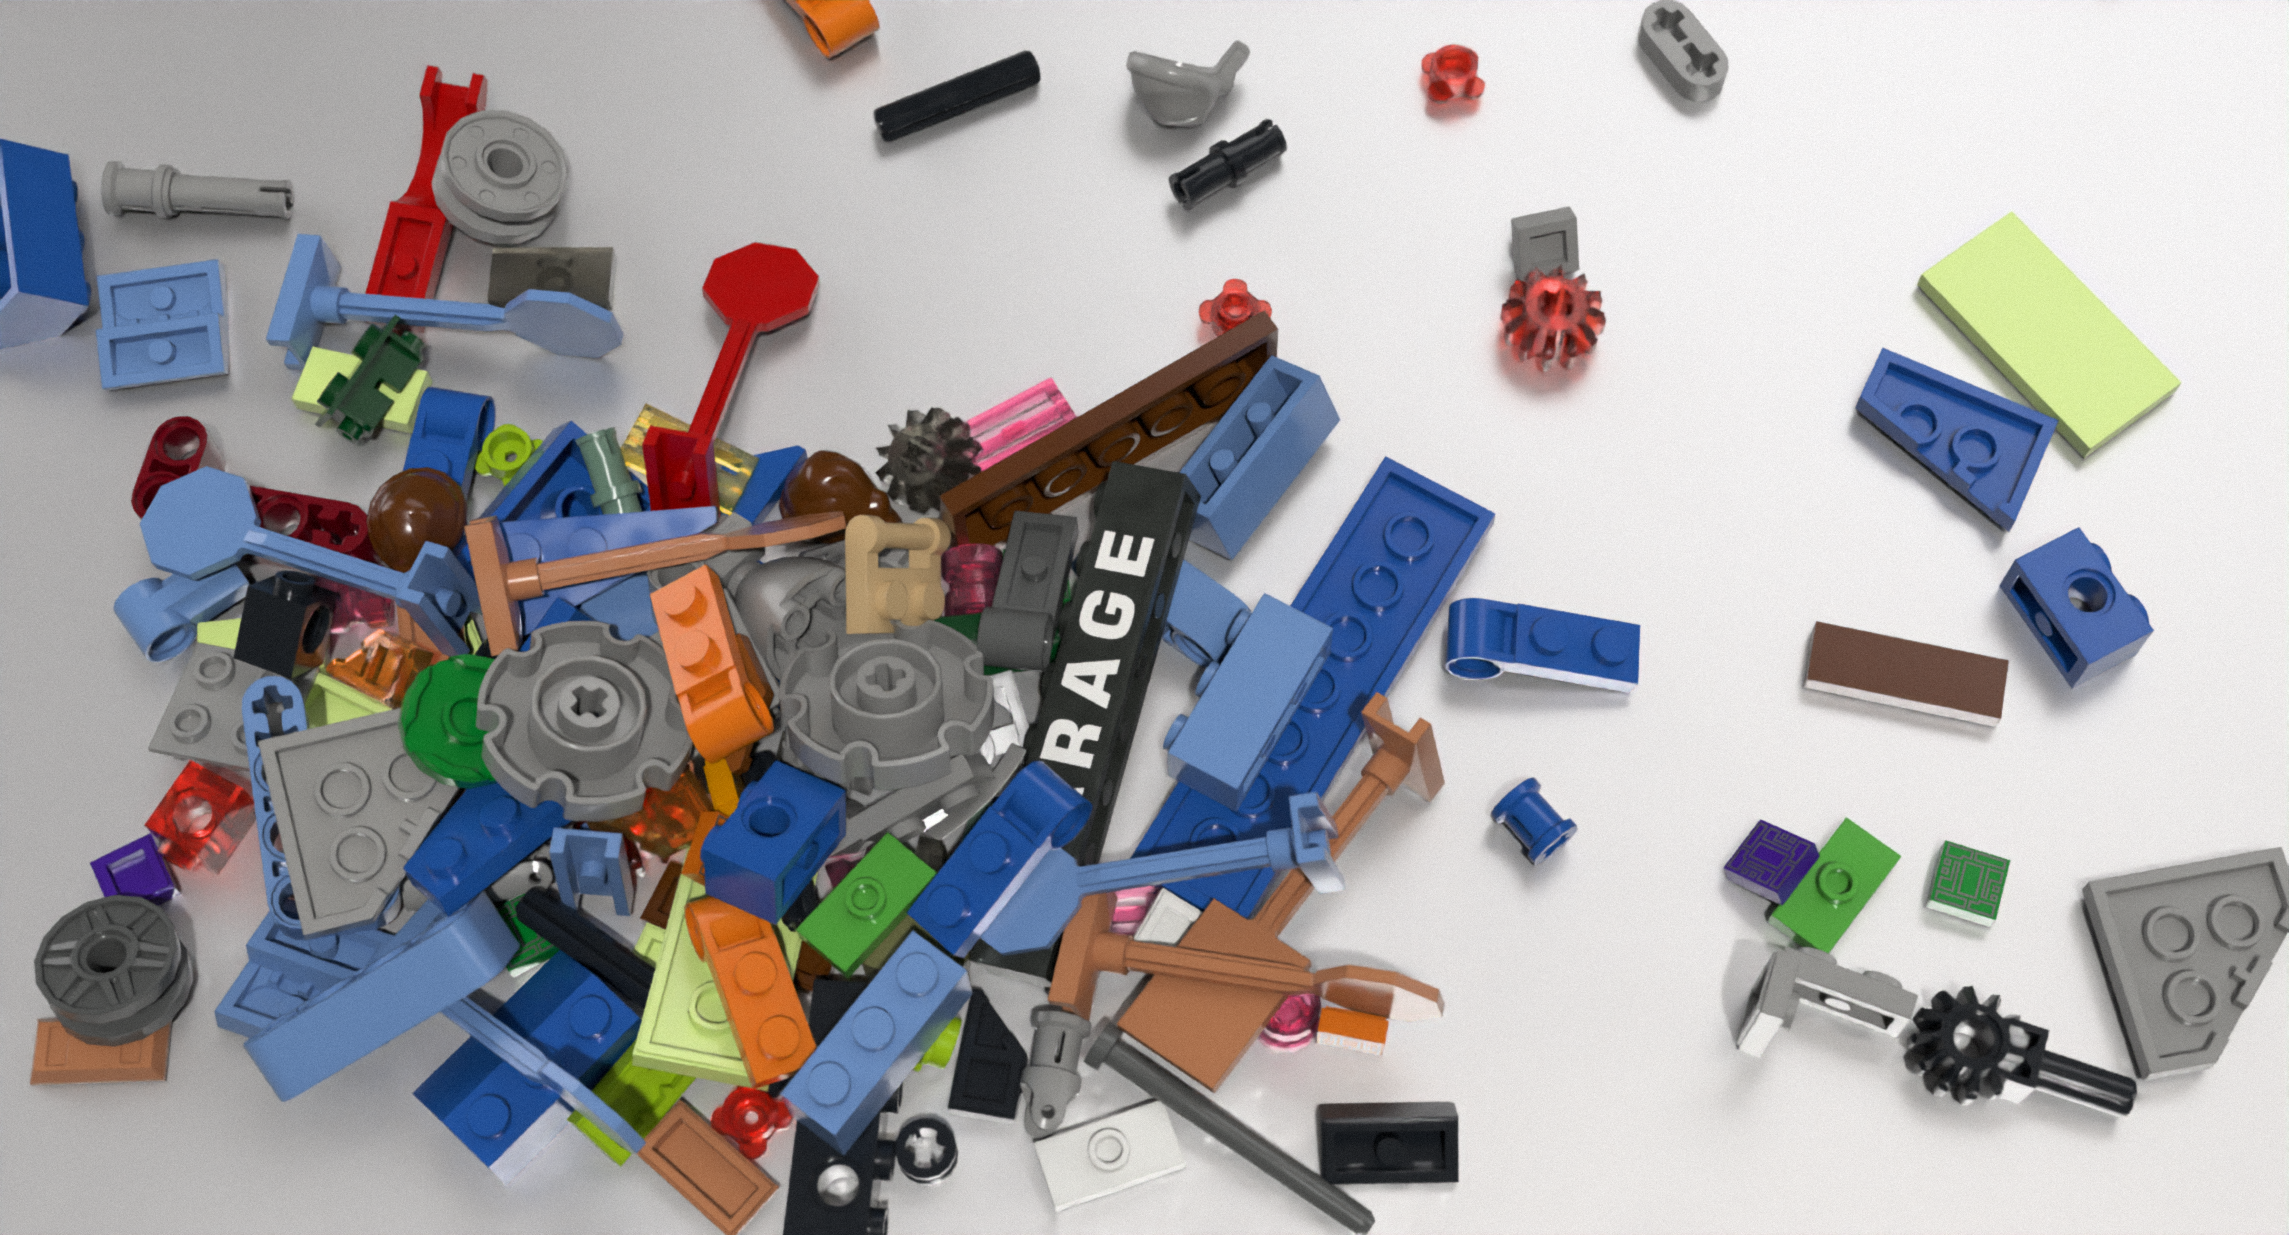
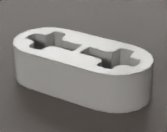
M1659 0L1649 5L1642 15L1638 31V42L1642 50L1675 91L1683 98L1694 102H1705L1715 98L1724 86L1729 69L1728 58L1723 49L1684 4L1674 0ZM1660 24L1665 30L1658 33L1655 31L1656 25ZM1675 27L1677 29L1675 38L1666 29ZM1691 63L1699 71L1707 68L1711 70L1710 77L1707 78L1702 72L1692 75L1689 72Z

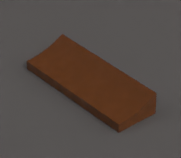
M1265 310L940 495V516L937 519L944 521L950 530L951 540L948 549L961 569L1007 544L1014 511L1057 515L1095 493L1099 484L1102 481L1108 480L1113 461L1141 466L1221 420L1271 355L1277 357V326Z

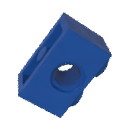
M2080 527L2015 559L1999 585L2071 689L2136 656L2154 631L2149 624V617L2143 604L2135 596L2127 594L2112 573L2111 563L2104 550L2099 545L2091 543ZM2069 598H2077L2089 605L2092 612H2084L2077 609Z
M776 760L758 782L752 781L746 786L740 796L737 808L722 826H714L707 834L700 852V860L704 863L706 894L776 925L845 837L846 790Z

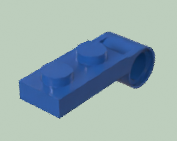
M428 387L423 393L419 404L403 471L409 468L421 467L443 471L460 485L467 501L477 453L482 451L484 440L494 431L496 419L494 399L486 395Z
M1483 598L1461 599L1449 606L1445 668L1454 676L1472 680H1484L1497 677L1503 671L1627 693H1630L1638 685L1640 625Z
M1035 761L1027 765L1013 778L995 803L987 809L907 911V914L952 955L964 958L1048 850H1058L1066 846L1083 829L1090 818L1092 804L1044 762Z

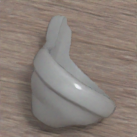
M1237 40L1229 47L1214 67L1196 66L1132 51L1127 58L1126 67L1131 73L1135 93L1157 122L1166 126L1190 128L1201 125L1209 116L1218 97L1226 95L1232 90L1236 72L1246 62L1250 50L1244 43Z

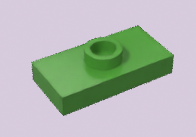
M1847 817L1819 852L1820 857L1784 905L1779 904L1768 920L1769 924L1801 947L1819 949L1828 954L1901 858V855Z
M887 832L800 924L796 932L799 938L848 979L908 915L907 911L933 880L937 872Z

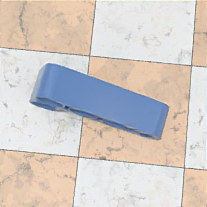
M267 676L251 684L242 698V716L267 903L276 926L285 936L294 940H305L300 920L289 918L283 913L284 904L287 898L293 894L285 855L275 848V840L279 834L269 787L266 783V774L258 741L273 738V733L266 717L270 710L269 704L274 702L282 703L284 711H282L281 719L284 735L310 729L309 719L298 687L292 681L281 676ZM400 885L397 886L374 923L313 939L374 930L388 925L396 918L401 908L402 894Z
M483 890L448 917L444 912L440 913L419 935L269 1023L244 1042L243 1047L280 1101H288L485 985L506 967L520 947V944Z

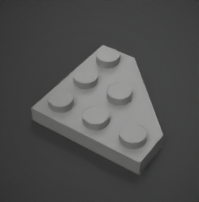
M400 708L258 741L305 940L374 923L405 876L404 865L435 829L461 788L443 785L417 768L403 748L398 728Z
M2282 847L2089 881L2082 889L2143 1081L2209 1069L2221 1056L2230 1040L2228 1038L2243 1011L2251 1003L2273 964L2274 956L2289 933V867Z

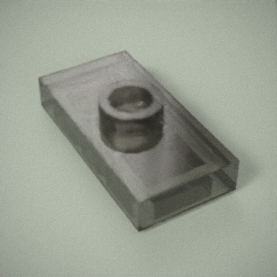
M493 248L487 301L490 305L505 308L508 302L528 289L569 292L606 310H612L617 261L614 248Z

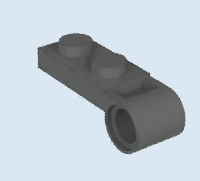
M1014 511L992 607L986 606L984 608L979 624L977 651L983 654L984 666L1045 672L1050 661L1078 538L1077 517Z

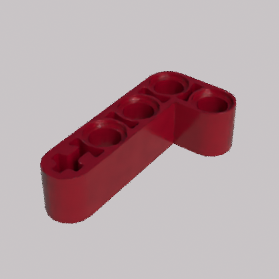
M177 416L168 419L157 428L152 436L132 491V507L140 520H142L162 485L206 466L225 472L226 462L222 452L206 428L197 419L189 416ZM197 450L190 458L181 460L188 452ZM249 485L261 520L259 527L281 533L289 526L298 525L297 529L287 536L377 565L382 563L368 537L367 514L359 506L344 501ZM245 554L241 558V561L299 570L252 554Z

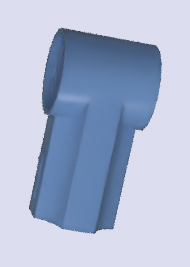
M235 563L195 581L175 574L165 580L148 578L140 580L124 590L116 599L113 609L145 658L150 662H163L180 655L188 649L196 639L197 623L209 621L246 597L247 587L250 584Z

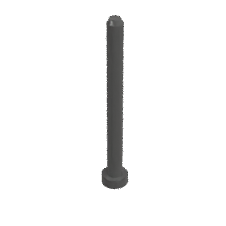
M1111 1022L1107 1024L1086 1055L1084 1063L1097 1072L1104 1064L1354 1234L1367 1235L1376 1221L1370 1210L1120 1042L1124 1031Z

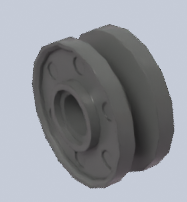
M112 895L82 904L62 916L43 937L34 960L36 985L49 1003L53 1013L67 1034L88 1045L115 1047L143 1040L167 1025L183 1007L194 980L191 956L181 942L174 924L161 907L142 897Z

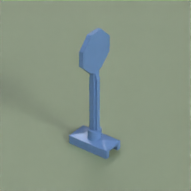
M297 234L266 336V341L269 345L288 347L284 364L288 369L303 370L312 346L318 347L325 322L345 324L348 320L387 323L396 314L400 317L397 324L475 331L506 330L514 332L516 336L557 355L599 358L620 346L624 333L612 312L569 292L528 289L508 302L505 308L482 303L350 293L345 287H336L342 266L321 235Z
M208 466L162 485L139 523L151 563L157 569L195 581L240 561L245 554H252L395 600L398 607L407 610L439 651L450 657L469 653L470 649L458 634L470 612L483 615L476 583L448 547L425 541L410 571L402 573L259 527L261 520L249 483L243 477Z
M647 571L637 572L602 594L595 595L581 604L580 611L597 622L608 623L610 625V635L617 640L628 641L637 634L648 638L659 631L652 617ZM617 818L606 821H587L580 826V830L553 829L549 853L561 902L575 912L578 909L580 894L612 896L616 914L630 916L634 890L623 835L616 828Z
M1317 792L1289 796L1291 827L1267 831L1266 837L1082 867H1079L1077 860L1062 848L1058 850L1049 849L980 938L1003 956L1050 949L1081 909L1082 899L1085 896L1265 867H1272L1273 872L1301 868L1319 894L1346 890L1344 876L1330 856L1329 839L1339 838L1337 824Z
M427 899L370 963L422 933L442 911ZM467 996L439 1012L527 1079L552 1088L594 1126L628 1152L637 1154L647 1143L622 1117L581 1082L549 1060L539 1049Z

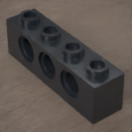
M814 979L808 1025L817 1048L870 983ZM903 1082L844 1156L798 1120L796 1121L783 1235H888V1208H878L881 1181L892 1182L894 1176L896 1141L887 1140L886 1133L888 1115L900 1113ZM848 1177L859 1182L858 1193L850 1203L843 1206H832L824 1201L826 1188L834 1180Z

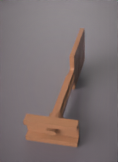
M1378 692L1375 693L1361 711L1373 756L1361 770L1362 779L1332 816L1337 824L1339 838L1329 839L1330 856L1334 862L1386 795L1392 796L1400 785L1426 801L1431 802L1445 784L1431 723L1420 717L1409 732L1403 730L1393 722L1388 698ZM1301 868L1291 869L1258 914L1251 920L1242 917L1221 902L1213 899L1177 945V948L1294 965L1308 971L1312 966L1311 960L1277 938L1315 887ZM1154 975L1116 1025L1125 1034L1215 1094L1289 995Z

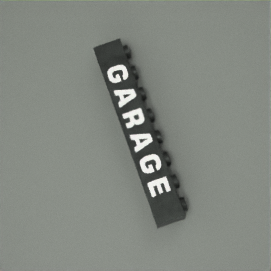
M1113 461L1108 480L1102 481L1099 484L1094 499L1096 522L1090 541H1085L1082 544L1077 557L1076 571L1079 581L1074 599L1065 604L1060 616L1059 635L1062 640L1055 662L1048 664L1043 675L1041 694L1044 703L1038 724L1031 725L1025 738L1024 749H1026L1024 759L1026 766L1035 761L1044 762L1092 804V812L1086 825L1070 843L1062 847L1064 851L1077 860L1079 867L1099 864L1199 506L1201 495L1184 473ZM1064 931L1050 949L1003 956L979 938L971 948L970 961L990 974L1050 988Z

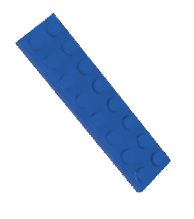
M1385 456L1291 604V607L1333 628L1331 653L1238 811L1236 812L1178 782L1130 859L1266 837L1267 831L1291 827L1289 796L1317 792L1322 802H1324L1366 733L1361 711L1376 692L1386 698L1389 696L1492 528L1496 513ZM1272 867L1152 885L1150 887L1157 891L1164 888L1204 912L1213 899H1216L1242 917L1251 920L1281 871L1273 872Z

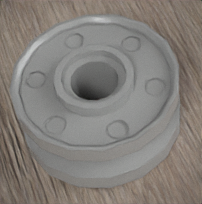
M479 111L461 118L446 133L431 184L437 206L447 220L470 237L489 243L519 244L539 236L552 222L558 201L561 199L565 189L569 170L564 150L549 131L530 118L509 111Z

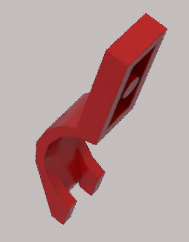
M427 65L419 93L423 112V135L418 164L407 191L399 200L390 201L365 294L421 299L434 298L453 224L447 220L437 206L431 183L446 133L461 118L479 111H486L488 80L484 75L473 73L469 87L442 83L443 73L439 67ZM365 321L367 324L373 323L377 326H384L386 324L380 322ZM396 324L394 329L424 334L426 326Z

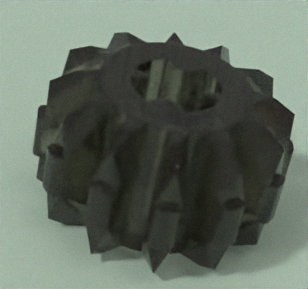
M931 407L927 414L919 410H907L906 427L903 428L898 424L887 425L894 439L890 445L876 447L879 456L888 460L887 463L875 472L880 481L890 485L887 494L894 502L900 505L907 504L911 511L921 515L929 514L932 508L940 512V495L965 482L969 477L982 472L980 466L971 462L984 449L979 441L970 437L972 432L970 425L959 417L951 418L950 413L941 408Z

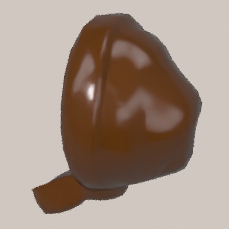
M829 450L815 452L791 471L785 481L778 506L782 519L807 514L843 511L846 527L849 521L858 515H873L880 517L884 522L903 523L901 517L890 505L888 494L878 489L871 475L859 462ZM846 528L804 541L814 543L838 542L845 539Z
M429 467L409 468L389 478L378 488L371 499L366 520L368 537L374 551L392 570L406 573L412 568L425 541L448 547L451 551L458 546L465 532L464 526L467 525L468 504L460 485L447 473Z

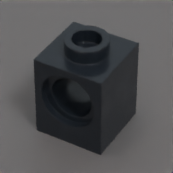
M290 570L278 571L272 577L249 585L247 587L233 658L290 679L322 665L338 593L316 586L315 579L310 575Z

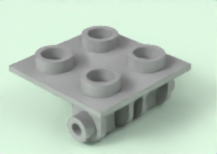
M197 642L149 744L148 750L149 752L173 756L176 760L184 761L189 759L209 763L212 767L216 768L224 766L228 767L231 771L239 772L244 770L250 772L242 716V698L247 688L258 679L267 676H281L292 681L298 687L305 704L320 668L318 666L290 679L234 659L235 649ZM274 702L269 704L270 710L266 717L273 737L284 735L281 719L284 708L281 702Z

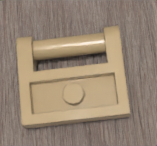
M858 515L849 521L845 532L846 634L894 633V627L889 620L901 619V623L904 625L919 626L927 620L934 621L941 617L945 605L944 592L941 587V554L947 550L951 540L950 530L944 521L937 518H921L913 524L884 522L880 517L873 515ZM884 548L909 549V568H878V553Z

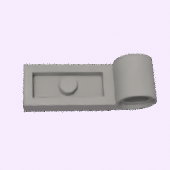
M959 754L950 759V774L926 784L899 789L867 809L853 800H846V835L828 858H850L877 844L887 832L899 842H907L926 829L922 820L943 809L945 814H952L973 804L981 797L977 788L995 778L985 756L981 754Z

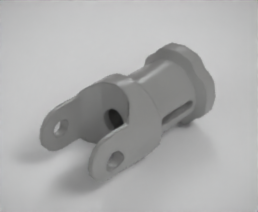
M1036 1011L1033 1013L1031 1026L1036 1029L1030 1066L1022 1069L1020 1079L1023 1097L1027 1102L1024 1127L1027 1133L1037 1140L1049 1138L1056 1132L1057 1127L1063 1122L1066 1106L1080 1095L1082 1079L1076 1073L1082 1040L1090 1036L1092 1028L1091 1022L1082 1017L1060 1011ZM1057 1043H1058L1059 1046H1058V1052H1057L1056 1062H1054L1056 1046H1057Z

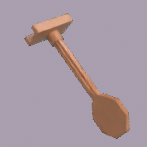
M843 511L807 514L764 522L728 532L727 534L696 533L538 563L536 557L514 562L509 561L497 515L470 520V524L464 526L491 656H496L506 648L517 652L523 643L518 601L544 596V590L706 560L725 550L768 547L811 539L845 529L846 523Z
M1115 892L1085 896L1082 899L1081 909L1064 929L1047 1000L1051 1005L1062 1006L1061 1012L1078 1015L1090 1021L1100 973L1127 975L1129 971H1136L1290 996L1315 994L1324 1000L1352 1011L1404 1022L1443 1017L1445 1006L1439 989L1394 971L1343 965L1311 973L1294 965L1134 941L1132 935L1110 932L1118 900Z

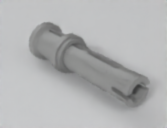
M109 161L102 175V203L108 215H121L124 210L154 211L159 218H172V216L178 215L180 211L261 215L289 219L292 215L291 208H286V205L294 206V190L290 180L194 176L181 174L172 165H159L156 170L125 168L122 162Z

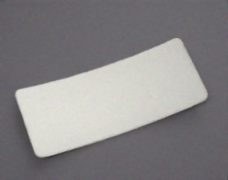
M1012 743L993 771L995 778L978 788L981 797L966 808L949 814L939 823L929 828L926 833L936 840H940L973 817L1007 782L1020 764L1026 749Z

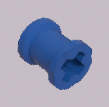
M1531 777L1517 785L1494 807L1490 816L1497 824L1506 823L1530 850L1528 858L1534 865H1538L1562 848L1573 837L1578 828L1571 818L1564 820L1539 793L1541 784L1534 777Z

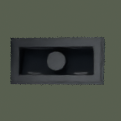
M1453 1102L1325 1103L1319 1105L1321 1178L1330 1184L1459 1183L1458 1113Z

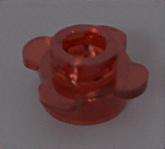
M1452 44L1443 46L1436 52H1431L1424 56L1421 62V70L1429 77L1430 86L1428 87L1427 95L1431 101L1437 104H1445L1450 99L1465 96L1473 100L1482 96L1485 90V82L1478 77L1479 57L1474 50L1462 45ZM1454 74L1457 75L1458 78L1450 79L1448 75Z
M1230 279L1224 283L1223 291L1213 300H1205L1200 304L1199 318L1203 323L1211 324L1214 334L1218 337L1264 310L1271 318L1272 308L1267 301L1258 300L1248 292L1246 282L1240 279ZM1237 308L1241 313L1239 315H1231L1230 310Z
M737 1086V1090L733 1091L726 1098L723 1107L717 1108L711 1116L712 1128L721 1136L728 1135L739 1145L740 1153L745 1158L751 1160L764 1156L767 1152L769 1140L778 1130L789 1128L793 1121V1117L790 1115L784 1102L774 1101L771 1095L764 1090H753L743 1086ZM756 1113L758 1121L755 1124L746 1123V1116L748 1114Z

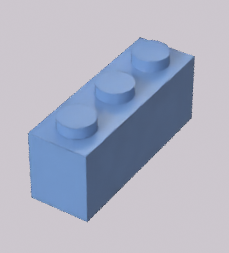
M1271 355L1179 473L1186 474L1201 495L1189 538L1190 541L1230 560L1234 559L1340 421L1339 415L1319 375Z
M1266 593L1262 595L1253 612L1243 609L1236 618L1227 638V643L1232 645L1221 664L1212 661L1200 678L1195 691V695L1200 697L1192 713L1189 717L1180 714L1171 725L1165 737L1163 749L1168 751V776L1237 812L1331 653L1333 628Z
M912 931L780 1093L790 1115L844 1156L972 996L973 993L967 970Z

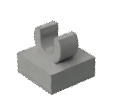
M1570 206L1511 218L1514 271L1521 282L1579 270L1577 217Z

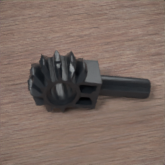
M1964 986L1958 992L1956 999L1947 991H1940L1931 999L1932 1009L1922 1007L1912 1019L1920 1032L1913 1033L1907 1039L1906 1048L1925 1055L1914 1066V1075L1926 1076L1933 1072L1939 1078L1934 1084V1096H1943L1954 1085L1962 1105L1974 1102L1979 1092L1990 1100L1999 1097L2019 1104L2036 1089L2117 1117L2128 1116L2135 1103L2137 1087L2136 1082L2132 1078L2045 1050L2050 1030L2020 1021L2021 1015L2009 1014L2002 1018L1996 1012L2001 1005L2000 994H1992L1983 1004H1979L1973 986ZM1954 1033H1964L1971 1036L1980 1048V1058L1968 1057L1958 1050L1954 1042Z

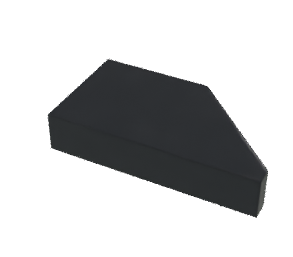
M972 988L973 994L970 997L948 1111L951 1115L1016 1125L1022 1096L1020 1079L1022 1069L1028 1065V1056L1013 1033L1008 1030L994 1010L984 992Z

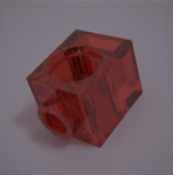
M189 760L144 826L161 843V846L156 851L161 857L189 873L192 872L197 864L218 876L256 821L254 800L244 788ZM212 814L210 822L205 828L195 833H189L192 823L198 817Z

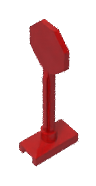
M754 242L713 260L702 287L703 297L721 320L730 326V329L688 432L651 425L648 428L642 448L651 511L716 506L718 508V517H721L713 444L756 335L761 331H771L808 315L820 286L819 276L796 249Z

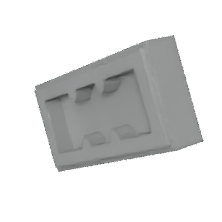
M1781 949L1772 953L1751 989L1736 1045H1739L1738 1050L1761 1057L1778 1029L1790 1030L1801 994L1793 990L1802 956Z

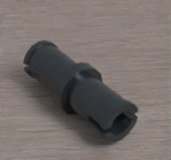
M1265 119L1258 126L1231 142L1221 140L1209 148V155L1182 171L1172 174L1169 177L1171 191L1179 203L1183 202L1185 209H1191L1196 203L1226 185L1235 188L1246 181L1248 172L1273 157L1280 156L1286 152L1287 144L1285 137L1277 124L1273 126L1271 119Z

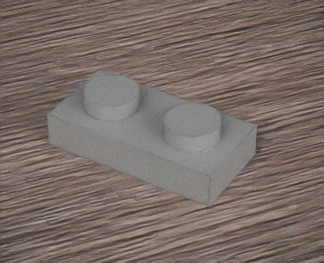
M1786 947L1785 951L1802 956L1793 990L1801 993L1799 1002L1895 1038L1911 1020L1918 995L1902 989V984L1897 979L1880 972L1865 971L1863 974L1841 967L1836 965L1837 960L1833 956L1819 949L1801 947L1795 950Z

